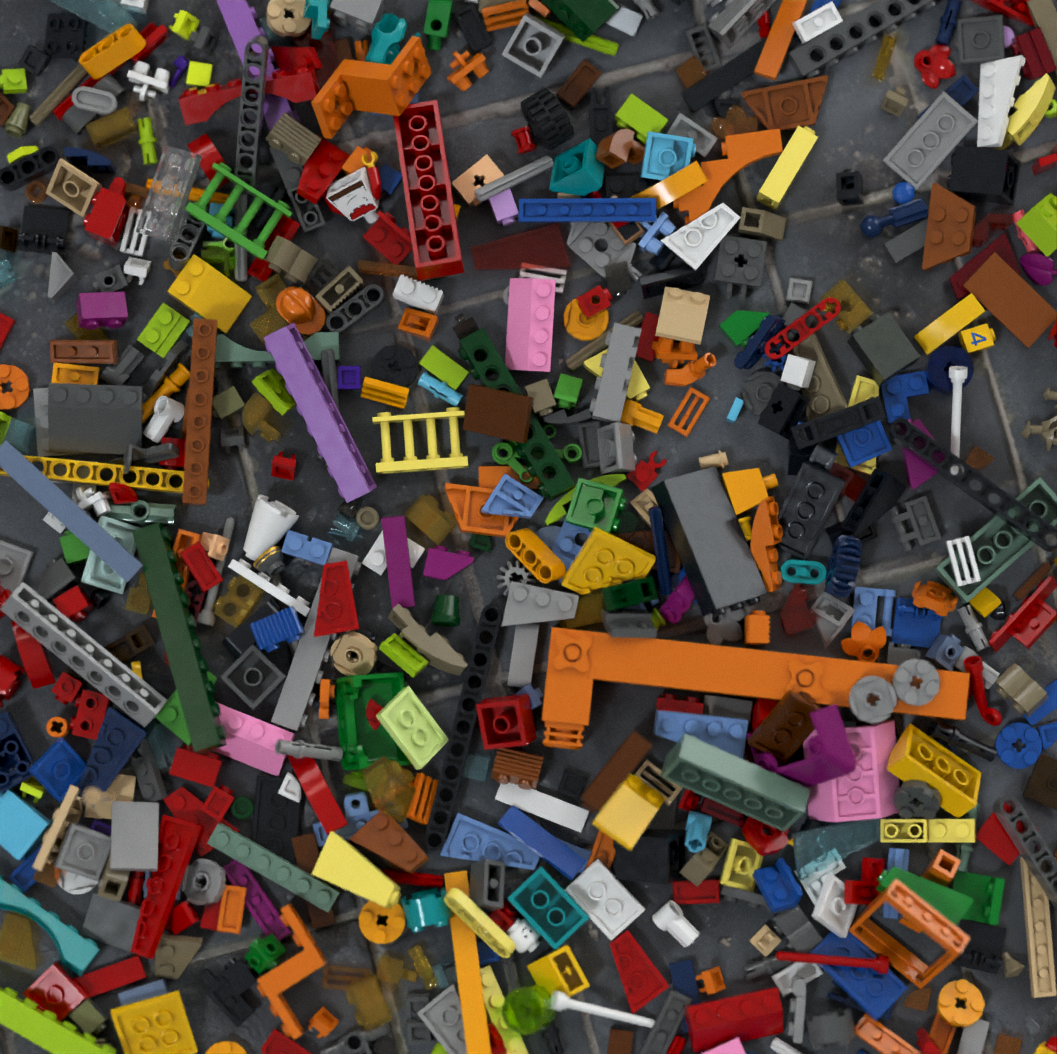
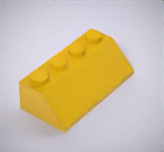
M909 724L890 752L887 770L904 782L920 780L928 783V787L933 791L935 787L941 795L940 807L959 819L977 805L981 772L914 725Z

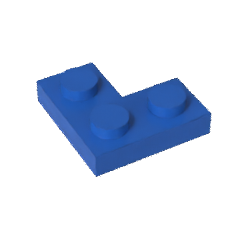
M925 371L897 375L880 385L887 424H892L893 421L899 418L907 421L911 419L907 398L929 394Z

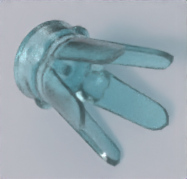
M339 512V516H336V520L333 521V525L339 529L330 528L327 532L328 534L344 537L350 542H353L356 536L361 539L363 538L357 534L360 526L352 521L350 522Z

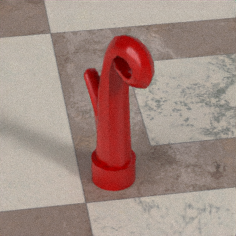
M979 656L967 657L963 661L965 672L970 673L967 699L971 698L973 694L983 720L989 725L999 726L1002 723L1001 713L995 708H988L982 673L984 669L982 658Z

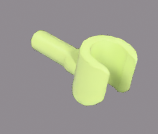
M227 238L223 241H203V247L223 248L226 252L234 250V248L226 247L225 242L230 241Z

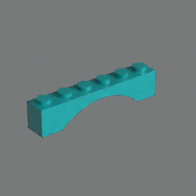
M0 874V909L19 913L40 925L54 941L62 964L82 977L98 956L99 949L97 944L89 938L84 939L81 937L75 927L70 924L67 926L59 921L58 915L52 911H45L36 899L32 897L27 898L22 894V890L15 884L9 885Z

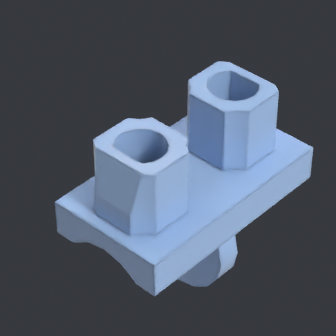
M664 212L660 214L657 222H654L652 226L653 222H638L645 234L638 243L639 249L642 252L646 253L648 251L658 256L664 247V244L656 239L658 235L662 233L667 237L676 232V226Z

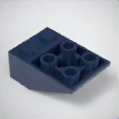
M10 711L0 714V794L32 777L33 775L28 770L35 764L24 737Z

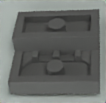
M601 609L603 624L610 637L656 638L657 628L651 624L652 614L646 609H616L611 611Z

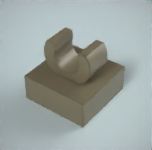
M899 86L895 92L888 90L880 108L900 118L909 99L903 97L906 90Z

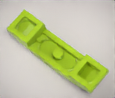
M611 474L593 478L590 481L616 487L626 481L627 478L624 474ZM575 488L565 494L552 508L545 520L546 526H550L567 516L564 506L571 503Z

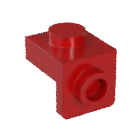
M63 672L51 692L55 693V699L67 705L68 702L75 704L77 693L83 683Z

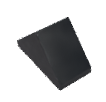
M793 433L788 440L787 475H797L804 460L808 462L813 453L812 445L798 449Z

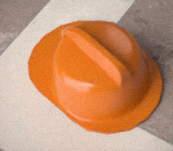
M288 287L277 296L276 308L278 313L289 324L295 323L299 333L306 335L314 334L324 326L326 318L324 309L306 290L301 287Z

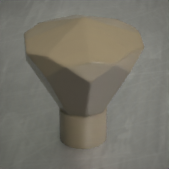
M1009 952L1001 955L1006 978L1018 976L1025 968L1022 963L1013 959Z

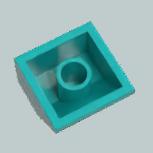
M590 138L554 157L549 186L551 191L585 196L602 187L605 164L595 158L598 146Z

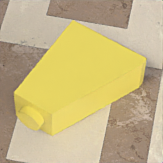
M608 349L583 362L585 369L596 377H602L604 368L600 367L603 353L607 354ZM634 360L626 399H635L638 402L648 396L647 392L650 391V386Z

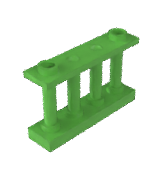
M220 162L219 165L214 163L211 168L216 171L215 176L199 201H195L194 204L189 202L184 211L262 261L268 252L264 250L266 247L264 245L281 217L284 215L289 218L292 215V212L289 211L290 206L281 200H278L276 203L231 174L232 169L224 163ZM225 177L235 183L236 186L218 214L215 213L212 216L205 212L207 210L206 205ZM246 190L256 198L238 226H234L232 229L225 224L227 222L225 219L242 192ZM264 202L275 209L258 238L250 241L244 237L246 235L245 231Z

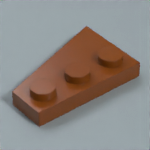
M385 808L379 811L349 839L351 842L364 847L373 854H377L411 874L429 859Z

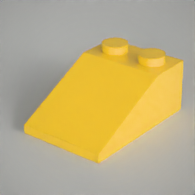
M193 254L167 291L170 296L202 318L217 320L218 329L226 334L252 298L249 293L195 254Z
M630 773L595 817L592 824L625 848L631 850L666 798L657 790L642 782L639 777Z

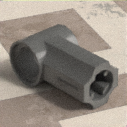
M129 344L117 359L118 363L109 364L100 378L108 385H127L131 379V374L146 357Z

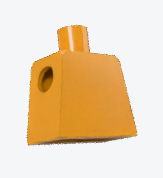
M759 468L726 472L721 475L736 516L760 505L761 500L769 497L767 490L779 486L775 473L762 477Z

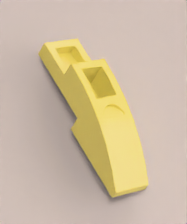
M1047 73L1041 79H1038L1027 92L1018 97L1013 104L1016 112L1008 117L1009 122L1002 147L992 149L1005 150L1013 141L1020 146L1036 129L1048 110L1055 91V85Z
M880 819V842L975 843L976 819Z

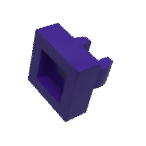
M337 366V389L361 390V366Z

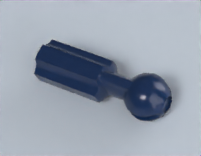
M923 198L891 208L888 215L881 218L875 215H868L862 220L860 228L864 235L876 237L884 227L892 225L895 228H899L928 218V208Z

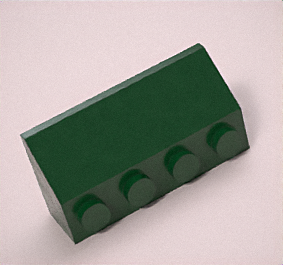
M541 0L582 42L589 38L619 8L613 0Z

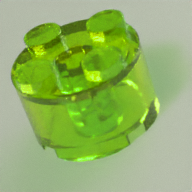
M528 985L517 988L507 995L502 1006V1016L505 1024L512 1031L514 1030L523 1035H529L547 1028L556 1015L555 1010L551 1009V995L543 986Z

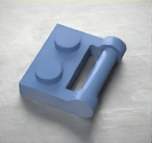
M854 587L853 609L855 611L852 614L851 628L855 622L860 621L867 624L871 630L875 629L878 596L884 597L882 626L886 631V636L892 637L891 620L893 598H896V590Z

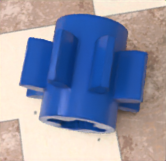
M778 344L777 348L773 349L771 346L769 352L771 354H780L778 350L780 349L781 344ZM765 353L762 355L763 358L767 359L764 367H772V373L775 372L776 368H780L781 371L784 370L783 363H786V355L780 359V363L777 361L772 362L771 359L766 357Z

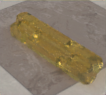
M885 36L881 45L883 47L879 51L875 65L876 68L872 75L876 80L883 81L887 72L885 69L888 68L892 55L891 49H893L896 41L893 37Z
M416 945L410 948L408 954L411 959H414L413 964L421 979L424 978L425 981L423 983L426 989H433L439 985L436 976L433 977L432 973L434 972L426 956L423 957L421 947Z

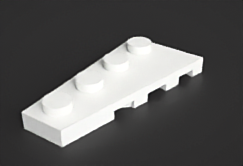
M1022 55L981 64L978 148L992 149L1002 147L1009 122L1007 116L1015 100L1013 94L1015 87L1019 86L1021 78L1019 72L1026 60Z

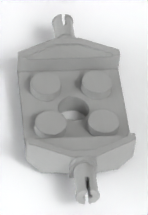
M570 222L571 230L567 246L605 280L621 273H627L636 282L641 278L643 274L631 264L636 248L635 242L625 246L613 232L608 222ZM598 240H604L608 248L604 252H599L595 249V243Z

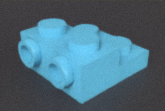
M647 131L640 177L663 180L689 165L691 157H694L696 152V144L693 143L694 138Z

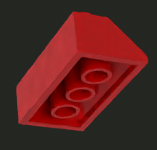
M768 987L683 1006L693 1053L712 1049L738 1037L743 1042L783 1033V1009L778 987Z

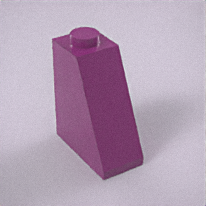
M919 418L915 421L912 419L908 420L934 439ZM901 425L902 430L898 433L899 436L906 434V428ZM915 439L913 446L916 449H923L925 443L921 439ZM900 446L908 487L910 491H913L937 474V472ZM936 452L932 454L934 462L941 463L944 461L941 453Z

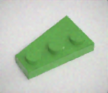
M208 671V679L212 681L215 687L218 678ZM176 690L155 717L190 746L192 742Z

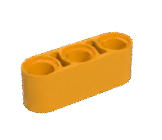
M126 24L82 53L79 63L93 79H99L139 53L145 47L146 41L132 24Z
M523 528L509 532L506 535L505 543L507 548L540 582L549 583L565 576V564L531 529Z

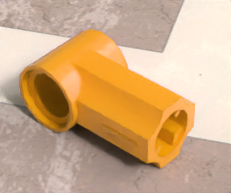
M625 398L620 423L630 424L631 427L636 426L657 434L664 415L646 409L641 404Z

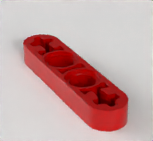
M832 297L824 299L771 338L764 347L766 357L771 360L782 358L836 318L841 310L839 301ZM826 303L829 305L834 304L836 306L834 308L835 313H826L823 316L826 320L823 322L820 314L815 310L819 309L821 313L825 310ZM808 316L817 318L818 325L815 328H808L806 326L805 319ZM791 329L797 330L800 334V338L796 342H791L787 339V332ZM782 336L784 343L787 344L789 348L786 349L785 345H783L778 350L780 354H771L769 352L771 349L770 344L777 346L779 343H781V340L778 338Z

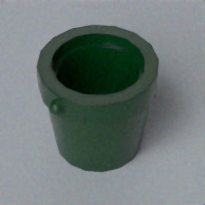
M437 595L433 615L431 616V624L442 627L460 626L459 597Z

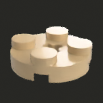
M270 0L266 11V20L269 28L275 34L285 37V35L298 37L304 34L311 22L310 18L303 17L306 0ZM285 11L292 12L294 18L288 17L286 19L284 17Z
M347 631L335 640L330 654L331 657L333 655L334 666L346 676L366 675L376 663V652L378 649L376 644L371 642L366 636L354 631ZM349 651L356 652L359 657L352 658Z

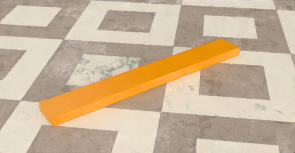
M467 870L445 873L444 879L447 893L451 888H457L469 898ZM451 910L450 925L467 1054H491L476 935Z

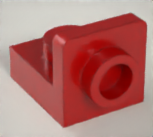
M221 785L220 788L214 786L200 810L221 822L235 799L232 796L234 791L224 785Z
M503 899V908L491 912L488 917L505 933L515 923L520 913L512 903Z

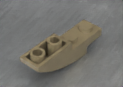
M400 604L391 610L388 618L401 631L399 637L429 662V665L458 676L464 673L468 666L465 658L460 653L454 651L444 636H440L436 632L430 637L425 627L418 624L412 618L410 611L403 608Z

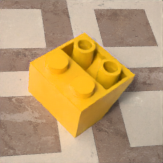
M568 943L527 965L548 1007H550V999L554 991L563 992L566 996L571 997L590 986Z

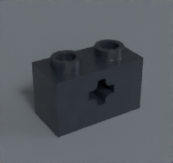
M779 383L777 388L773 390L766 408L761 412L758 424L789 440L792 435L791 427L797 426L811 399Z

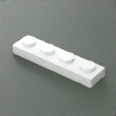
M241 558L238 562L234 559L228 566L229 568L286 605L295 607L296 611L303 616L308 617L310 612L308 607L310 603L300 596L296 599L288 595L289 589L280 583L277 587L269 582L271 580L269 576L260 571L258 574L250 570L252 565Z

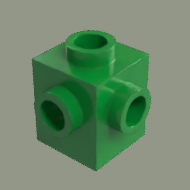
M271 933L262 941L260 938H257L248 946L250 951L244 957L250 966L260 974L265 969L269 972L280 963L278 959L287 950Z

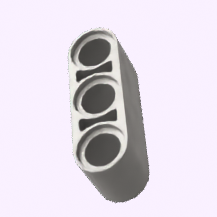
M540 623L516 625L507 686L523 688L531 684Z

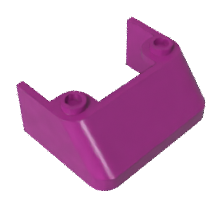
M836 704L810 713L817 732V736L811 737L807 742V751L810 758L785 765L784 762L776 759L771 753L763 752L749 745L755 763L767 771L777 773L792 782L800 783L806 788L853 773L856 769V760ZM753 732L746 734L747 739Z

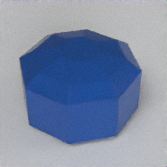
M908 182L898 183L892 190L893 200L899 205L911 202L915 197L914 187Z

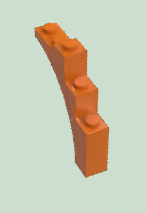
M780 129L725 136V142H721L722 156H727V159L701 162V169L708 181L673 201L674 209L678 208L679 214L688 212L689 216H684L685 225L710 210L720 190L735 174L763 158L782 154Z

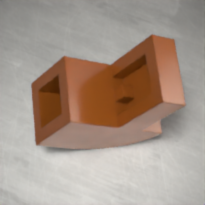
M621 129L601 140L595 158L612 169L627 161L635 165L643 161L645 147L633 140L634 131Z

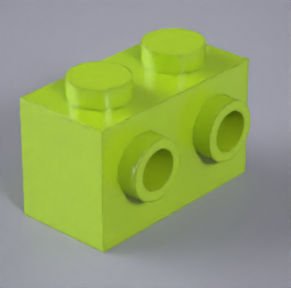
M632 93L615 115L616 125L621 129L634 131L635 139L643 145L646 144L647 131L662 133L668 125L667 118Z

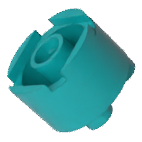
M437 888L412 893V899L407 900L406 896L401 898L408 928H411L412 932L425 930V926L432 924L435 927L448 924L449 918L452 917V912L444 902V897L447 894L446 888H442L441 892H438Z

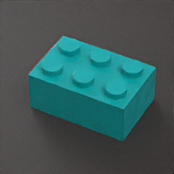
M542 866L507 898L555 950L589 919L588 915Z

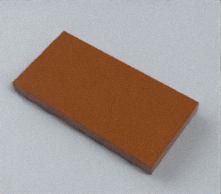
M992 252L962 284L1026 348H1029L1057 319V311L995 252Z

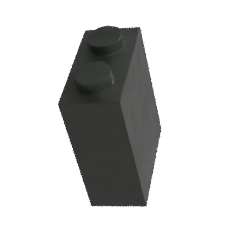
M889 312L883 316L880 313L869 320L870 324L864 328L862 325L855 328L851 332L852 336L847 341L878 386L909 368L920 358L918 352Z

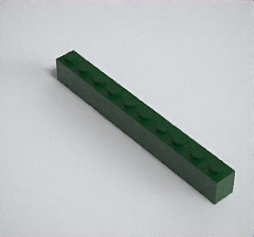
M160 523L134 530L132 532L141 563L144 565V575L194 752L204 753L227 745L226 738H228L225 726L221 725L219 718L221 710L218 703L214 701L213 694H215V688L207 676L209 671L207 661L201 655L200 650L203 649L202 642L198 636L196 637L194 630L196 628V621L194 616L190 615L188 609L190 600L187 593L183 591L182 584H184L182 573L177 570L175 562H178L175 550L170 545V540L172 539L170 530Z

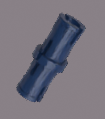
M948 0L944 15L939 20L941 25L935 39L936 43L949 46L953 29L958 23L956 19L962 1Z

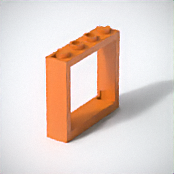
M898 879L889 884L856 917L849 928L851 934L877 955L889 956V964L920 989L962 952L970 939L968 935ZM886 901L944 947L946 951L931 965L927 966L868 917Z

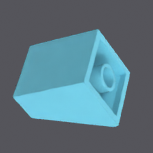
M8 789L0 794V845L18 861L26 860L41 842L45 832L51 828L53 821L14 790Z

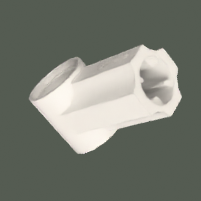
M159 397L154 405L155 414L146 426L143 434L152 441L161 443L162 437H165L173 422L176 423L182 419L185 406L169 397Z
M669 900L652 915L654 923L661 930L668 931L684 948L689 946L699 936V932L683 916L681 908L674 901Z

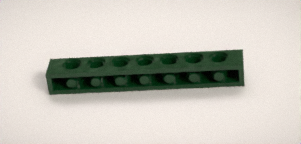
M484 328L459 340L460 348L457 349L463 361L467 360L471 366L469 371L475 381L479 379L482 386L523 395ZM477 353H483L487 359L479 362L474 356ZM490 372H494L498 375V379L489 381L485 376ZM531 410L529 432H531L532 438L527 440V443L515 442L517 446L514 448L521 459L525 458L528 463L526 469L531 478L536 477L540 485L537 487L542 497H547L551 502L575 487V483ZM535 450H540L544 457L537 460L532 457L531 453ZM545 470H552L556 476L553 479H546L543 476V472Z

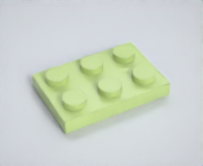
M409 686L404 687L376 715L416 770L422 769L449 741L448 737Z

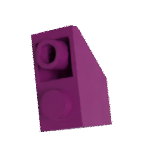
M435 545L434 549H428L423 576L447 581L474 564V557H470V552L457 550L455 554L447 552V547Z

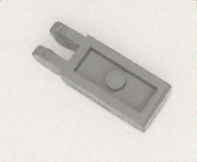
M798 974L792 977L791 989L795 995L794 998H790L789 1012L793 1013V1021L788 1022V1035H791L793 1043L803 1042L805 1016V986L807 985L804 976Z

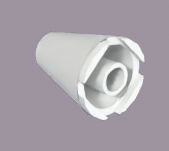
M261 494L256 498L243 550L246 552L245 556L254 561L263 552L276 546L299 518V515H296V512L277 500L275 502H268L269 497Z

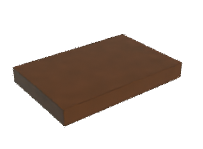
M469 384L463 430L519 443H527L533 397Z
M789 690L747 739L748 744L763 752L771 753L776 759L786 763L815 729L810 713L823 708Z

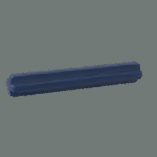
M655 506L649 508V517L660 594L666 596L671 595L673 589L661 507Z

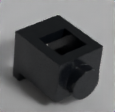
M846 169L842 173H836L837 200L840 205L864 204L863 176L855 169Z

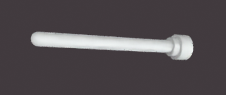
M964 366L949 367V378H951L953 383L950 452L959 458L962 383L967 378L968 368ZM953 466L950 468L951 474H958L959 467Z
M554 991L550 999V1008L557 1011L569 1008L652 1028L655 1022L651 1018L572 1000L565 993Z

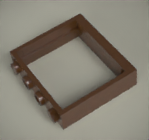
M635 731L631 732L579 797L583 800L581 805L591 813L595 810L600 812L653 745Z

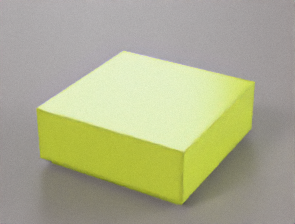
M190 61L186 84L206 88L205 86L209 85L211 81L213 65Z

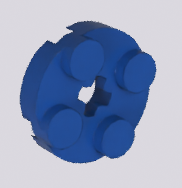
M1017 722L1005 726L995 739L994 745L997 749L998 758L1010 768L1023 769L1036 763L1042 751V741L1038 731L1026 723ZM1017 739H1021V743L1024 744V748L1020 752H1016V748H1012V743H1016Z

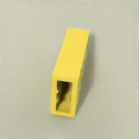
M806 126L803 128L797 127L759 190L756 198L758 202L776 211L818 139L814 130Z
M330 831L312 875L386 908L392 909L393 905L396 906L401 896V893H399L401 888L347 840Z

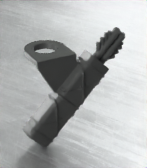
M173 443L152 446L146 449L129 444L124 458L112 459L109 464L124 465L123 473L128 474L130 466L140 467L179 457V448Z

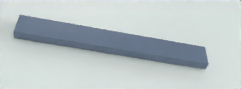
M7 440L0 445V467L128 583L144 565Z

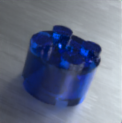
M945 346L939 348L930 356L924 371L927 384L932 389L944 395L953 394V383L951 378H949V372L944 371L947 365L949 367L964 366L968 368L967 378L962 383V389L971 381L974 366L971 357L963 348Z

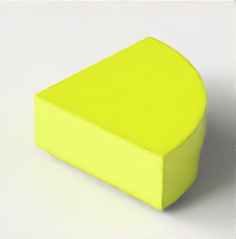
M38 146L17 148L7 155L8 162L13 163L39 150Z

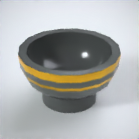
M274 546L263 552L254 561V568L260 572L268 573L271 577L280 573L285 567L281 547Z

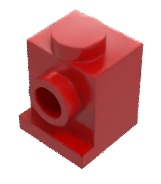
M600 285L576 297V303L587 321L611 308L610 301L613 300L608 289H602ZM593 297H598L600 299V302L598 304H593L591 299Z

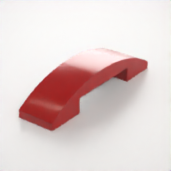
M287 755L326 834L329 835L330 831L335 832L348 825L315 758L302 757L300 759Z

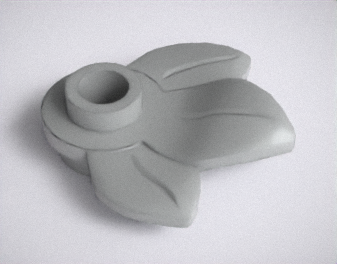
M730 608L726 609L727 612L720 615L717 622H713V614L703 616L704 623L707 626L706 636L712 645L720 646L723 639L732 642L742 639V629L737 623L745 616V612L742 609L733 612L730 611Z

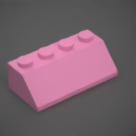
M510 278L505 365L508 370L550 372L556 280Z
M218 703L221 710L220 722L221 725L225 726L228 738H226L227 745L212 751L279 777L287 755L276 754L275 743L278 739L293 741L296 734Z

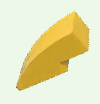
M971 293L916 334L914 339L926 355H928L981 316L985 310Z

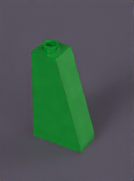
M895 866L889 872L885 869L877 879L880 884L876 890L880 893L895 879H898L955 926L975 901L971 897Z

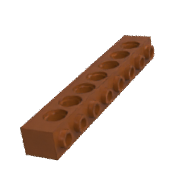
M194 318L182 498L183 505L207 506L218 323L215 319Z

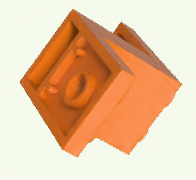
M412 36L391 65L344 59L311 102L324 138L332 139L353 110L400 116L431 74V68L420 37Z
M290 903L280 909L283 913L280 915V918L286 927L291 926L295 933L292 935L298 947L303 946L304 950L258 978L259 984L256 986L263 997L267 996L270 1000L269 1008L275 1017L280 1016L283 1021L281 1027L288 1038L292 1036L295 1040L305 1030L281 992L324 966L328 961L295 907Z

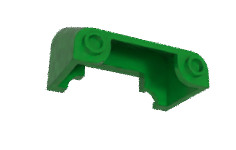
M403 672L353 675L336 680L335 697L339 746L343 749L341 764L344 770L411 765L409 759L384 726L380 724L375 731L366 718V706L370 698L384 708L407 686Z

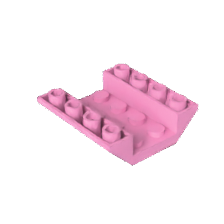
M884 720L865 726L844 727L856 760V769L853 773L807 787L810 789L807 801L808 819L844 822L878 819L898 813L899 810L895 807L893 798L895 789L899 788V778L887 770L890 752L896 744L894 720ZM816 729L803 742L804 760L810 758L807 751V742L811 737L817 736Z

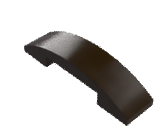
M143 624L104 648L124 664L154 646L156 642L146 624ZM70 666L65 668L67 674L82 682L83 685L89 683Z

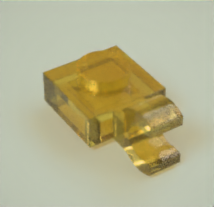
M144 573L140 574L138 587H130L125 610L148 615L152 600L150 592L147 591L148 585Z
M382 955L375 978L399 984L400 978L415 982L418 972L403 968L405 961Z

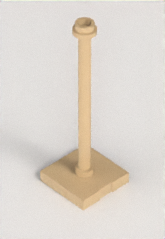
M118 774L106 792H100L97 788L87 789L84 793V801L86 803L84 817L112 819V801L134 802L136 776Z

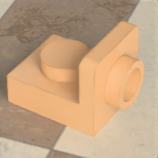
M203 532L200 542L208 556L224 561L230 539Z

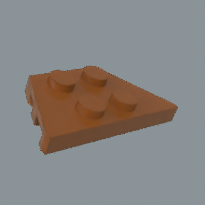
M828 75L741 92V95L767 130L780 129V132L797 129L798 126L802 128L804 126H813L816 124L828 82Z
M932 183L922 263L923 271H929L932 267L941 263L946 264L953 261L956 257L970 254L972 249L976 207L937 183Z

